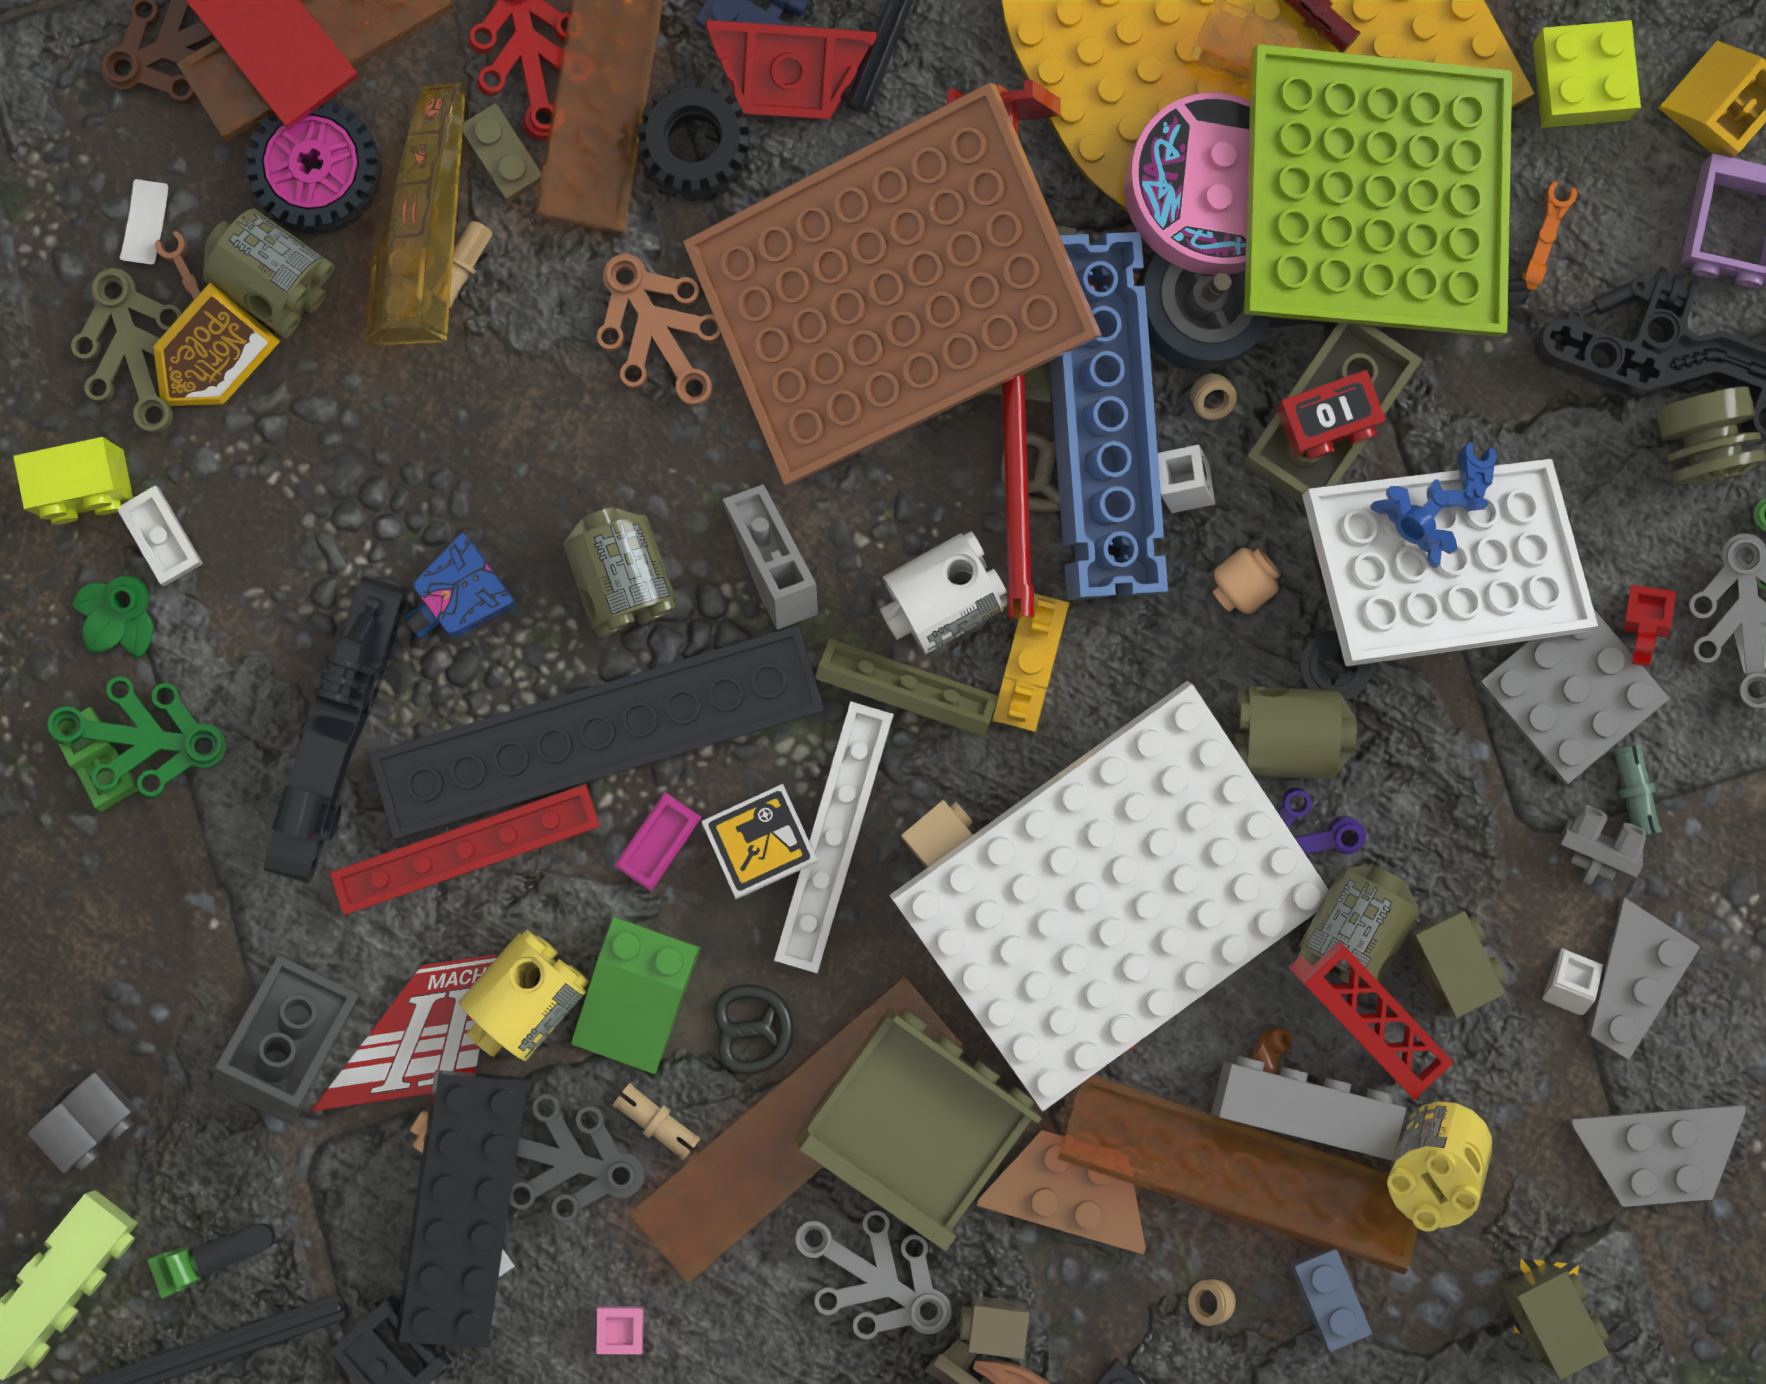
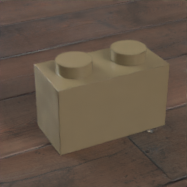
M972 1295L971 1306H962L959 1324L960 1339L966 1340L968 1351L970 1353L1024 1359L1030 1315L1026 1302Z

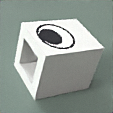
M1199 445L1158 453L1161 496L1171 513L1215 505L1210 463Z

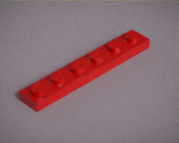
M584 784L329 873L343 915H349L600 828L601 825L588 787Z

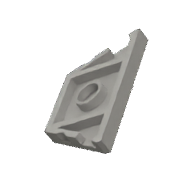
M1738 1104L1570 1118L1569 1126L1579 1137L1589 1154L1588 1157L1596 1170L1605 1179L1609 1191L1619 1206L1628 1207L1712 1200L1746 1110L1745 1105Z

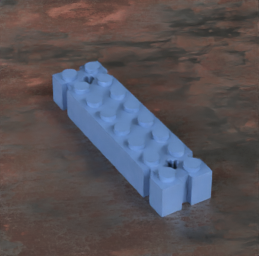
M1141 232L1106 233L1092 242V245H1089V234L1060 235L1102 334L1101 337L1049 361L1063 547L1074 546L1075 562L1065 565L1067 600L1097 599L1116 595L1115 586H1118L1119 597L1155 595L1168 592L1165 555L1154 556L1153 540L1164 538L1146 293L1145 286H1134L1133 274L1144 268ZM1088 277H1091L1092 282H1099L1100 288L1095 291L1094 286L1089 285ZM1111 545L1113 548H1119L1120 556L1114 558L1113 555H1109L1108 546Z

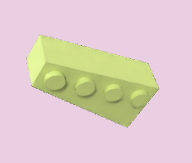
M94 1190L82 1196L45 1241L44 1245L49 1248L44 1255L40 1252L36 1254L17 1275L16 1282L20 1286L16 1292L10 1289L0 1299L1 1380L22 1371L27 1366L31 1369L37 1367L51 1348L46 1342L57 1329L62 1333L77 1316L79 1311L74 1305L84 1293L91 1296L104 1281L107 1274L102 1269L113 1256L118 1260L135 1240L130 1233L138 1223L98 1191Z

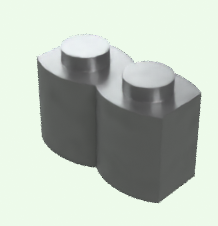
M101 1070L91 1074L76 1087L57 1107L29 1131L28 1135L63 1174L71 1172L75 1168L79 1173H82L99 1159L101 1154L97 1149L105 1140L110 1138L113 1142H116L135 1125L130 1118L138 1109L109 1076Z

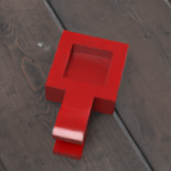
M1631 584L1623 631L1637 633L1632 664L1650 667L1656 636L1669 638L1676 596L1675 591Z

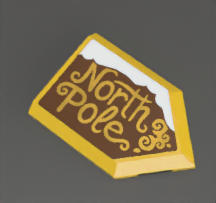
M209 282L153 346L159 396L169 406L224 404L278 345L280 339L214 284Z

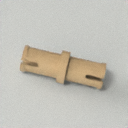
M629 1083L623 1090V1093L632 1099L636 1106L633 1107L620 1096L612 1106L645 1130L642 1133L646 1137L650 1138L653 1135L684 1161L691 1151L679 1143L677 1138H682L694 1148L701 1137L696 1136L669 1115L671 1110L665 1105L662 1108L658 1107L637 1090L632 1083Z

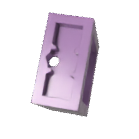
M1712 154L1701 165L1680 266L1693 268L1692 273L1700 277L1718 278L1720 274L1736 278L1735 283L1740 286L1761 288L1762 284L1766 285V235L1759 265L1700 252L1714 184L1766 196V165Z

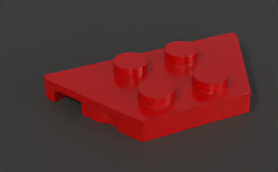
M705 19V28L735 101H738L743 114L830 119L841 101V95L846 87L850 86L858 72L859 64L877 38V32Z

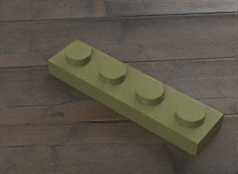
M830 638L815 679L832 684L835 687L873 698L879 702H884L984 737L998 699L997 695Z

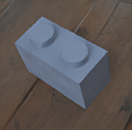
M1328 1243L1288 1260L1321 1342L1330 1352L1372 1335L1345 1267L1334 1246Z

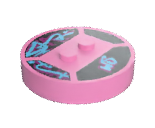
M1200 93L1176 100L1164 107L1149 121L1129 153L1125 166L1123 187L1127 210L1136 230L1141 232L1143 240L1158 255L1190 272L1204 275H1217L1218 273L1229 275L1245 270L1250 100L1226 93Z

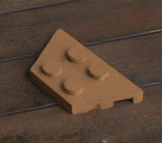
M1040 1129L987 1190L983 1191L976 1202V1206L1139 1254L1144 1255L1146 1247L1129 1155Z

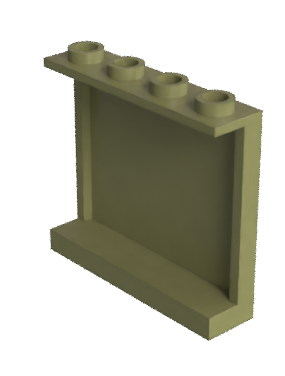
M890 1007L797 1135L795 1142L800 1151L941 1249L947 1251L956 1238L952 1229L1030 1121L1033 1120L1039 1123L1042 1118L1032 1108L1036 1102L1030 1095L1015 1085L1011 1091H1008L996 1082L1000 1075L980 1060L974 1066L960 1057L964 1050L951 1039L942 1034L937 1041L924 1031L928 1024L908 1009H905L901 1015Z

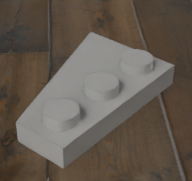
M1621 897L1617 910L1618 918L1614 934L1610 938L1607 953L1609 955L1602 982L1599 983L1587 1035L1623 1059L1629 1060L1700 946L1630 900Z

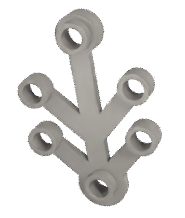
M1738 534L1731 537L1723 546L1721 553L1723 568L1703 591L1696 592L1690 597L1688 608L1698 618L1712 616L1717 609L1716 601L1736 580L1739 598L1708 635L1701 636L1695 640L1692 651L1694 656L1701 662L1711 663L1717 660L1721 654V647L1741 625L1746 675L1739 683V696L1747 705L1754 708L1766 707V674L1760 622L1766 626V602L1758 597L1756 577L1766 584V546L1755 535ZM1747 547L1752 552V559L1748 564L1742 565L1736 560V553L1740 548ZM1701 596H1706L1711 602V607L1706 613H1698L1694 607L1696 599ZM1704 641H1711L1715 646V652L1712 656L1704 658L1699 654V646ZM1754 681H1761L1765 686V691L1760 697H1752L1748 692L1749 685Z
M873 1209L868 1211L863 1218V1229L870 1236L876 1266L832 1239L830 1228L820 1220H808L798 1228L796 1245L803 1255L810 1258L824 1255L866 1282L841 1289H836L832 1286L820 1288L814 1300L815 1307L820 1313L832 1315L842 1307L890 1297L904 1306L878 1315L869 1310L859 1312L853 1320V1330L859 1338L871 1339L878 1332L911 1325L920 1333L935 1334L943 1330L949 1323L951 1305L944 1293L932 1287L926 1260L928 1244L926 1239L920 1234H908L901 1243L902 1255L910 1261L915 1291L898 1281L887 1233L890 1227V1220L884 1211ZM879 1215L884 1219L885 1226L881 1231L874 1232L869 1229L867 1222L871 1216ZM816 1229L821 1232L823 1240L819 1245L811 1246L806 1242L805 1235L809 1230ZM912 1239L919 1240L923 1244V1251L917 1256H912L906 1251V1244ZM826 1292L834 1294L837 1298L836 1305L830 1309L822 1307L819 1302L822 1294ZM927 1302L935 1304L938 1309L937 1314L930 1319L924 1318L920 1314L921 1306ZM863 1317H870L875 1322V1328L869 1333L861 1332L857 1325L858 1321Z

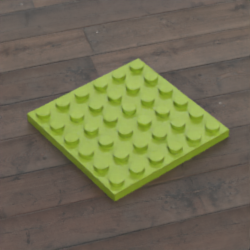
M1264 44L1254 46L1251 53L1244 314L1496 337L1507 334L1512 71Z

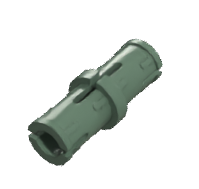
M1642 744L1613 750L1623 788L1619 790L1620 799L1625 798L1630 823L1644 829L1646 835L1662 832L1652 792H1656L1654 783L1649 782Z

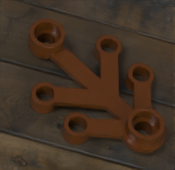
M134 0L131 5L132 18L122 45L107 51L100 64L101 75L112 88L126 91L142 84L170 94L179 104H189L196 98L197 87L195 83L186 75L171 77L151 69L149 66L162 60H167L210 75L213 81L221 86L234 82L237 77V69L234 63L226 56L212 57L189 49L213 36L201 21L181 30L187 11L190 8L184 0H171L156 42L142 49L140 48L147 27L158 22L160 9L154 0ZM145 5L152 6L153 10L149 17H139L138 13L141 7ZM130 63V72L125 76H119L117 74L119 65ZM219 65H229L230 70L225 77H217L215 75L216 68ZM181 83H188L190 86L189 92L184 96H177L175 93L176 87Z

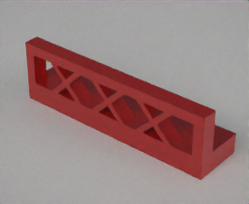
M1340 941L1315 965L1312 966L1301 955L1288 967L1414 1100L1454 1063ZM1344 959L1350 965L1349 983L1330 985L1324 976L1338 962ZM1359 976H1360L1366 983H1360V984H1359ZM1358 993H1376L1378 995L1376 1013L1358 1014L1356 1012ZM1340 994H1347V1002ZM1387 1005L1393 1013H1386ZM1386 1022H1404L1403 1042H1384ZM1367 1023H1375L1374 1030ZM1414 1034L1420 1041L1414 1042ZM1431 1051L1436 1059L1416 1076L1411 1070L1412 1052ZM1395 1052H1402V1060Z

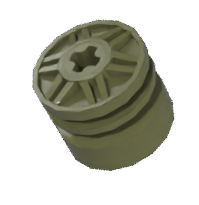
M1735 387L1698 395L1663 406L1655 411L1661 439H1683L1685 447L1667 455V463L1674 464L1689 461L1690 465L1670 474L1673 485L1712 484L1741 476L1751 468L1766 463L1765 450L1743 453L1742 447L1759 442L1762 439L1759 432L1738 433L1737 425L1752 419L1756 415L1749 387Z

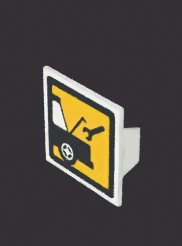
M783 784L701 821L735 899L818 862Z

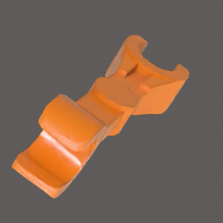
M1554 181L1545 192V219L1541 230L1537 234V242L1531 260L1528 261L1521 277L1527 283V289L1535 291L1544 279L1547 269L1545 264L1552 243L1557 237L1560 220L1577 198V190L1575 187H1572L1568 193L1567 201L1557 200L1554 196V190L1557 187L1558 181Z

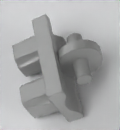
M1585 805L1576 816L1574 822L1569 819L1567 820L1562 831L1564 836L1561 841V845L1575 850L1570 863L1585 869L1581 881L1591 885L1597 875L1612 881L1617 869L1638 877L1643 867V848L1646 840V831L1631 823L1624 822L1616 840L1601 834L1607 821V815L1599 809Z

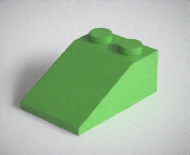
M613 917L596 963L571 1044L656 1074L701 947L628 920Z

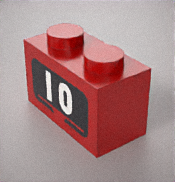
M1367 370L1283 399L1276 407L1294 457L1307 454L1309 460H1314L1334 452L1333 444L1348 438L1351 444L1355 445L1376 437L1375 429L1379 428L1386 421Z

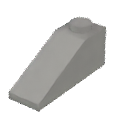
M764 484L724 498L723 505L759 596L776 629L778 630L818 615L816 583Z

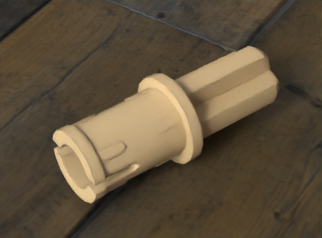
M477 221L470 222L451 255L445 254L444 258L446 261L426 294L451 308L469 275L474 276L476 273L473 267L492 237V231Z

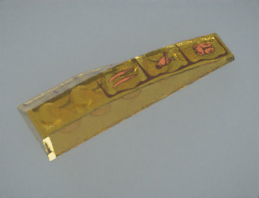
M462 82L427 85L422 88L371 258L365 344L368 346L447 341L466 85Z

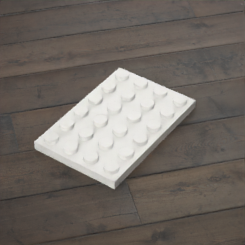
M1552 459L1494 466L1492 484L1486 489L1483 499L1489 502L1484 510L1467 512L1463 507L1442 508L1434 517L1436 529L1452 531L1456 538L1457 550L1452 554L1442 551L1441 563L1437 568H1433L1428 562V552L1421 550L1418 544L1408 542L1398 533L1396 524L1390 521L1387 513L1378 514L1370 509V505L1375 501L1388 499L1386 490L1390 486H1400L1408 489L1411 505L1423 507L1428 501L1426 495L1427 488L1435 479L1439 480L1444 491L1463 490L1460 470L1311 488L1302 495L1345 666L1586 633L1598 627Z

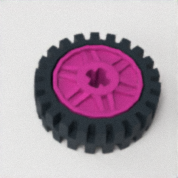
M328 100L289 130L285 128L275 114L269 119L265 116L259 122L261 128L258 132L253 131L250 137L251 148L247 147L245 157L248 161V165L245 166L246 175L249 179L251 190L259 204L276 221H279L285 227L292 230L297 229L302 233L312 234V232H318L319 234L330 233V229L336 228L339 231L346 228L347 222L350 220L356 222L362 217L361 211L364 208L369 209L373 203L372 196L374 193H378L380 186L379 176L382 173L379 159L380 154L370 131L351 110L343 105L342 107L338 106L334 101ZM319 160L322 164L321 169L313 168L308 172L305 165L308 162L315 164Z

